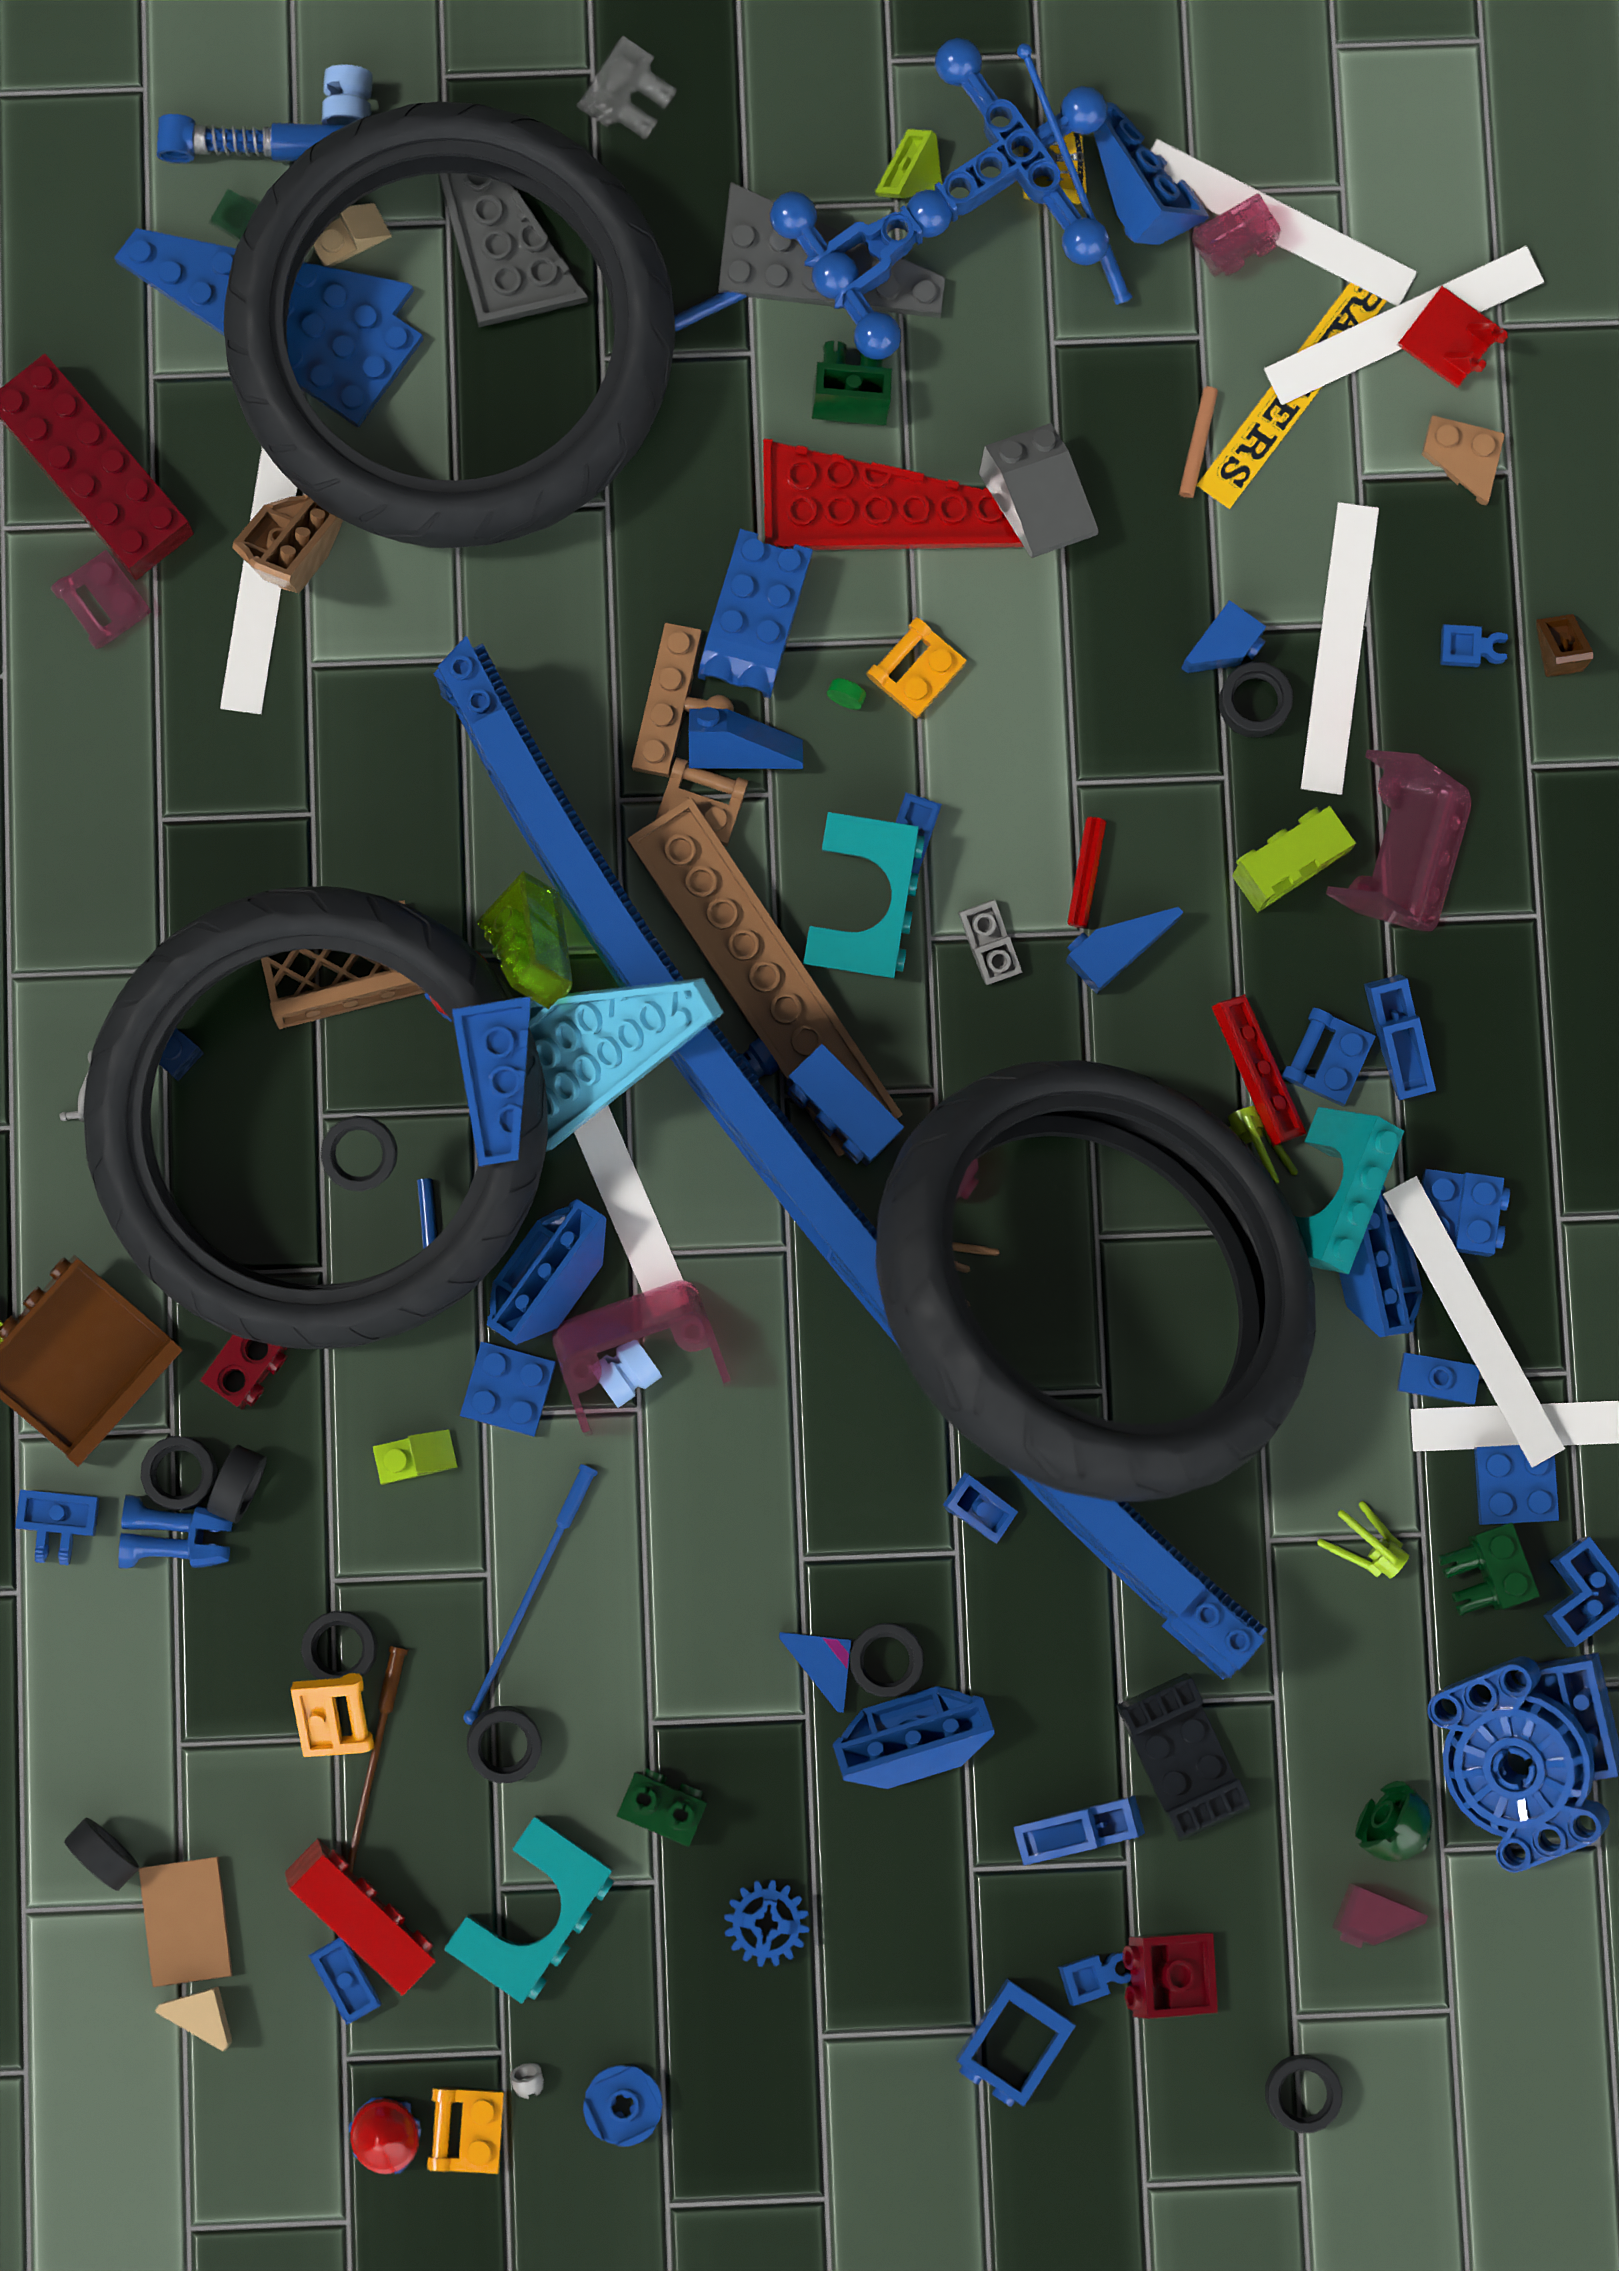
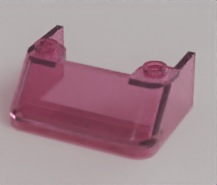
M1367 750L1365 757L1384 769L1383 777L1378 784V792L1383 803L1391 808L1372 877L1358 876L1349 889L1328 886L1326 894L1356 913L1413 930L1430 932L1435 929L1441 916L1471 809L1470 793L1466 787L1419 754Z
M683 1280L674 1281L562 1321L557 1329H554L552 1335L553 1346L585 1437L593 1433L579 1393L588 1391L599 1383L602 1368L597 1353L671 1328L677 1345L685 1351L698 1352L710 1347L723 1386L731 1385L730 1377L700 1294L693 1284Z

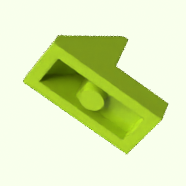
M449 1429L410 1435L407 1439L372 1446L381 1485L458 1468Z

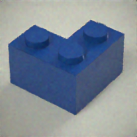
M1590 1536L1580 1538L1550 1561L1574 1592L1543 1615L1566 1647H1576L1619 1614V1574Z

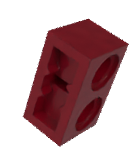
M232 1335L200 1381L242 1410L246 1404L252 1407L265 1389L261 1383L269 1372L275 1375L286 1361L287 1355L284 1354V1351L287 1347L268 1344L267 1355L261 1360H252L249 1355V1347L254 1340ZM235 1371H241L245 1376L244 1387L238 1392H230L226 1386L228 1376Z

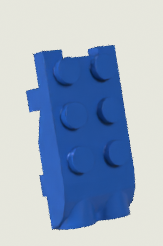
M740 529L704 647L698 678L705 680L706 676L715 677L734 686L757 689L763 693V697L771 698L813 549L796 544L793 549H783L762 543L758 540V533Z

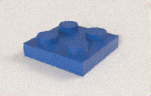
M481 1341L460 1416L535 1437L556 1362Z
M1520 1445L1474 1447L1479 1525L1559 1521L1555 1455L1532 1468Z

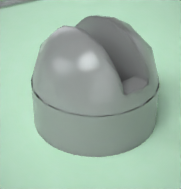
M530 2063L518 2066L510 2074L513 2089L522 2098L529 2099L528 2095L533 2093L537 2096L543 2089L544 2079L541 2068L537 2064Z

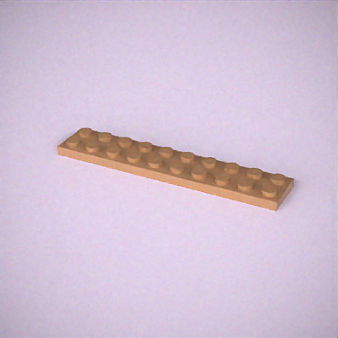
M690 797L627 838V842L757 1037L763 1041L771 1052L786 1081L788 1076L823 1044L896 1119L901 1117L903 1114L692 798ZM806 1106V1111L814 1121L816 1114ZM818 1127L838 1158L842 1156L844 1152L841 1150V1147L844 1143L834 1133L828 1137Z

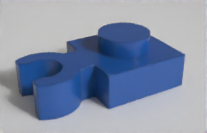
M1444 625L1441 633L1440 665L1478 667L1481 657H1485L1493 664L1504 663L1507 659V654L1496 653L1492 645L1494 643H1506L1508 635L1497 632L1491 634L1488 638H1481L1482 627Z
M1115 1952L1110 1954L1105 1959L1104 1964H1101L1099 1955H1091L1059 1966L1069 2004L1076 2006L1110 1994L1107 1982L1112 1981L1124 1984L1131 1981V1973L1127 1972L1118 1975L1115 1971L1116 1963L1123 1960V1953Z

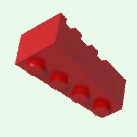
M317 1838L285 1871L289 1890L403 1996L436 1962L431 1951L434 1947L433 1943L420 1930L417 1929L413 1933L403 1923L406 1918L391 1903L386 1906L376 1896L378 1891L364 1877L358 1878L354 1873L348 1870L350 1867L348 1862L335 1850L330 1851Z

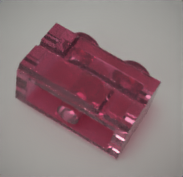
M1257 193L1195 229L1192 241L1214 277L1222 272L1228 276L1241 269L1245 265L1244 259L1256 253L1258 257H1262L1271 252L1277 246L1275 241L1279 240L1281 229L1272 213L1269 212L1261 195Z

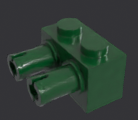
M834 341L824 343L823 362H817L811 419L886 425L891 402L892 369L883 368V359L867 358L861 352L860 366L845 364L847 345L838 341L836 352L834 351Z
M1512 1522L1469 1536V1546L1444 1555H1438L1440 1566L1454 1563L1453 1566L1442 1569L1446 1579L1475 1568H1479L1483 1576V1583L1452 1592L1454 1603L1467 1599L1466 1603L1455 1606L1460 1616L1491 1604L1495 1610H1503L1540 1597Z
M645 1768L643 1774L634 1772L616 1817L689 1847L707 1805V1801L701 1799L703 1792L684 1783H681L679 1789L664 1784L667 1776Z

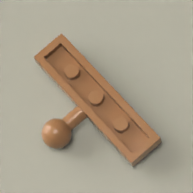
M669 623L664 625L632 763L634 771L670 778L685 712H689V709L712 707L734 711V706L730 699L723 695H715L708 700L689 697L703 638V632L700 629Z

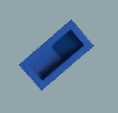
M1229 600L1186 657L1181 669L1191 673L1240 666L1247 656L1253 660L1266 642L1261 638L1266 626Z

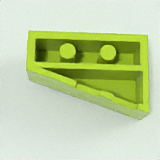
M1330 806L1321 812L1317 807L1312 809L1298 820L1300 825L1290 831H1287L1286 828L1282 829L1267 840V845L1257 851L1255 849L1249 851L1236 861L1238 866L1232 877L1257 913L1352 850L1356 842Z

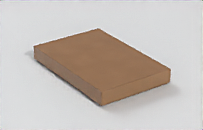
M219 1856L139 1868L153 1987L232 1976L233 1971Z

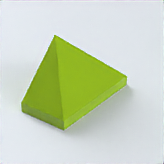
M907 129L875 193L879 197L904 199L926 189L935 190V184L938 182L942 185L937 135L929 130Z

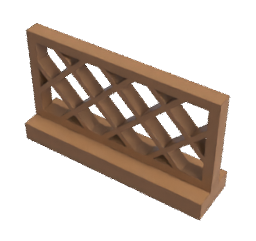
M308 949L291 951L282 965L270 959L269 956L261 958L273 1018L279 1029L425 993L421 987L403 974L366 957L363 958L375 964L368 976L358 978L349 973V970L360 955L351 954L342 968L326 960L332 951L323 949L320 955ZM299 952L315 961L305 978L289 969ZM322 965L338 973L333 983L325 987H320L311 982ZM272 967L278 970L275 977L273 975ZM382 968L386 970L385 972L379 973ZM285 974L301 983L294 995L278 997L276 987ZM344 978H347L349 980L342 982ZM307 987H309L310 989H312V990H310V991H306V992H305V990L307 989Z

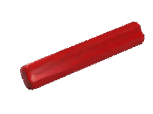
M1088 817L1085 821L1067 920L1068 925L1077 928H1086L1090 916L1106 827V820L1099 817Z

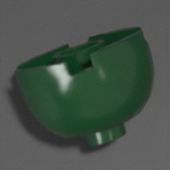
M1394 1781L1380 1789L1385 1795L1379 1799L1377 1804L1375 1805V1801L1370 1799L1365 1805L1357 1822L1355 1837L1361 1840V1843H1358V1845L1372 1856L1384 1861L1401 1862L1413 1857L1415 1854L1421 1853L1428 1846L1432 1830V1812L1425 1799L1404 1781Z

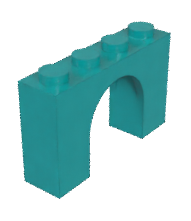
M828 812L822 851L861 857L877 864L884 871L890 882L892 898L884 918L868 930L845 932L809 926L803 964L894 978L895 971L903 972L907 949L899 948L901 933L909 934L913 913L905 911L907 896L915 897L919 874L911 873L913 859H921L925 839V836L917 835L918 826Z
M1318 1107L1305 1143L1331 1157L1342 1158L1343 1177L1335 1197L1321 1212L1306 1218L1294 1216L1301 1231L1311 1267L1349 1274L1404 1134V1130L1379 1116Z
M538 1816L533 1818L512 1850L546 1873L557 1886L561 1898V1913L555 1928L546 1937L538 1941L516 1943L503 1938L469 1914L444 1948L449 1954L521 2004L527 1996L535 2000L548 1981L542 1977L548 1965L551 1963L557 1967L570 1947L564 1942L571 1931L574 1930L579 1934L592 1916V1913L586 1909L594 1897L602 1901L615 1882L609 1877L613 1868Z

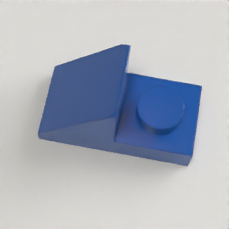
M967 1473L963 1474L943 1504L949 1513L965 1521L996 1544L1018 1513L1017 1510Z

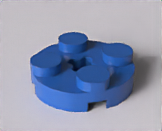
M619 2064L602 2070L594 2077L586 2090L583 2111L586 2123L595 2136L610 2144L626 2147L644 2141L653 2133L661 2118L663 2099L657 2082L650 2074L636 2065ZM619 2094H623L625 2099L631 2097L634 2101V2104L630 2106L631 2114L628 2116H624L621 2111L615 2113L612 2109V2106L617 2103L616 2096Z

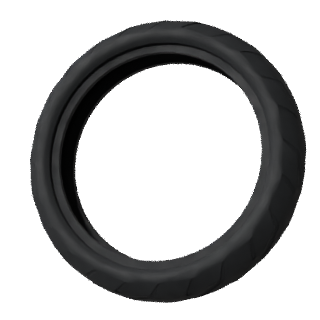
M441 101L409 104L386 112L366 116L344 126L308 148L278 178L255 209L236 247L225 297L224 336L229 374L245 419L256 439L274 464L298 489L330 514L372 534L402 543L430 548H457L492 545L518 539L546 529L592 500L616 478L641 447L662 404L673 359L675 317L670 277L656 238L640 208L614 174L581 145L556 129L531 117L481 104ZM438 173L471 174L510 184L531 194L559 214L577 232L594 257L608 290L614 322V343L606 375L594 400L575 426L551 448L516 468L482 478L456 481L432 480L400 473L377 464L350 448L320 420L307 402L291 368L287 346V315L295 280L306 255L327 226L347 207L363 196L385 185L406 178Z
M317 886L274 889L224 904L184 926L163 941L125 984L110 1009L93 1047L84 1099L86 1158L98 1199L122 1245L143 1274L188 1311L233 1335L271 1345L299 1349H332L362 1346L411 1330L450 1308L472 1291L506 1253L529 1212L543 1167L548 1139L545 1079L537 1048L529 1028L519 1159L479 1166L478 1164L470 1189L447 1227L421 1252L399 1266L358 1281L312 1285L271 1278L252 1271L225 1256L193 1228L171 1197L159 1169L151 1132L152 1091L157 1068L164 1049L186 1012L207 990L235 970L258 959L300 949H327L360 955L382 963L403 974L434 999L453 1023L452 1009L514 999L493 968L461 937L445 925L410 906L387 897L340 887Z
M1042 1061L1010 1066L983 1076L942 1100L908 1137L886 1182L878 1213L876 1273L889 1327L892 1330V1335L914 1378L942 1415L962 1435L1010 1470L1058 1491L1108 1501L1140 1502L1168 1498L1213 1484L1248 1462L1267 1445L1297 1400L1303 1387L1316 1334L1315 1286L1301 1231L1287 1200L1275 1180H1272L1268 1170L1245 1142L1222 1120L1193 1099H1190L1187 1095L1132 1070L1091 1061ZM1062 1136L1089 1140L1114 1148L1147 1165L1165 1178L1189 1201L1205 1221L1221 1248L1234 1283L1238 1304V1345L1233 1367L1224 1388L1211 1407L1190 1417L1167 1423L1126 1424L1108 1421L1077 1411L1046 1395L1028 1382L1003 1358L987 1338L969 1307L960 1284L953 1251L952 1224L955 1203L967 1169L976 1158L1003 1144L1029 1137Z

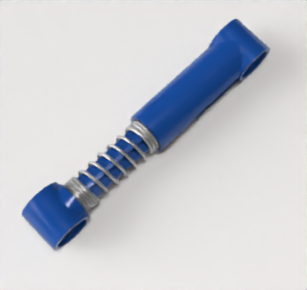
M167 114L159 117L157 157L165 162L179 164L193 161L197 154L209 155L212 151H215L217 155L226 152L228 156L232 152H236L238 156L242 152H246L248 156L256 153L260 157L264 153L266 157L271 156L273 161L295 162L315 143L347 125L272 123L271 128L263 127V130H256L255 126L253 130H245V126L242 127V130L235 129V126L232 129H225L224 125L222 129H215L214 125L212 129H209L206 125L197 126L196 121L188 116Z

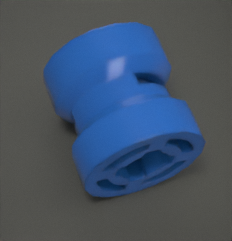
M760 1038L750 1043L748 1050L743 1054L737 1053L757 1080L764 1075L771 1076L780 1070L776 1060Z

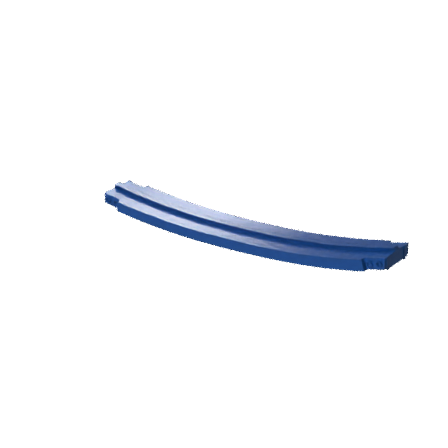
M465 636L434 672L441 691L440 695L454 707L496 791L555 890L620 988L684 981L682 975L633 905L580 821L579 816L561 789L524 724L485 646L482 643L473 648L468 637ZM714 1021L672 1053L669 1058L788 1214L865 1309L897 1345L887 1321L877 1280V1230L856 1206L854 1201L851 1200L850 1196L846 1194L845 1190L826 1169L825 1165L822 1164L821 1160L793 1127L792 1123L789 1122L737 1054L736 1050L728 1042L722 1031L719 1030ZM1012 1471L1112 1572L1161 1617L1167 1619L1161 1625L1166 1631L1221 1679L1230 1678L1237 1669L1240 1670L1264 1642L1265 1639L1262 1636L1267 1631L1266 1627L1236 1603L1234 1599L1229 1597L1203 1572L1198 1570L1168 1540L1158 1533L1151 1524L1141 1517L1128 1502H1115L1065 1493Z

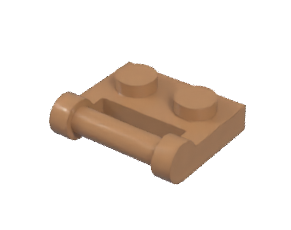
M677 757L656 819L691 797L722 845L728 847L749 781L739 777L737 780H733L700 768H689L687 760ZM685 779L731 794L729 805L680 789L682 780Z

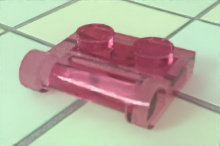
M107 550L101 552L69 576L62 577L51 587L55 596L65 601L90 635L88 640L95 649L102 648L152 613ZM85 584L112 622L102 627L77 594L76 589Z

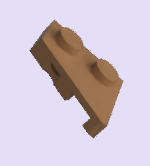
M1432 415L1422 456L1434 466L1441 467L1445 471L1446 476L1457 485L1461 483L1477 497L1476 501L1487 505L1505 433Z

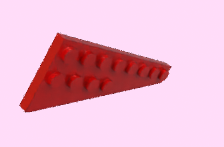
M763 439L764 529L766 544L783 549H793L796 544L813 550L1024 547L988 488L983 487V489L959 484L958 481L950 479L944 481L924 476L923 473L875 462L869 464L844 458V455L832 453L830 455L808 450V447L797 445L795 447L773 442V439Z

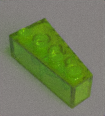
M523 871L476 922L481 929L486 931L484 933L486 941L494 946L492 952L495 958L502 961L500 967L511 988L527 997L531 996L533 1001L549 1009L558 999L564 998L569 993L573 984L560 892Z

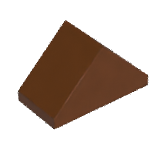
M1569 614L1536 620L1545 676L1550 677L1583 672L1593 659V650L1575 616Z

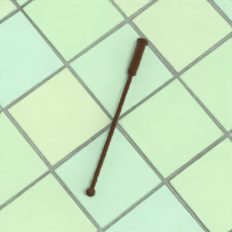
M389 1646L388 1652L390 1654L378 1703L380 1717L347 1859L350 1865L348 1870L352 1873L388 1714L394 1708L405 1655L408 1654V1649Z

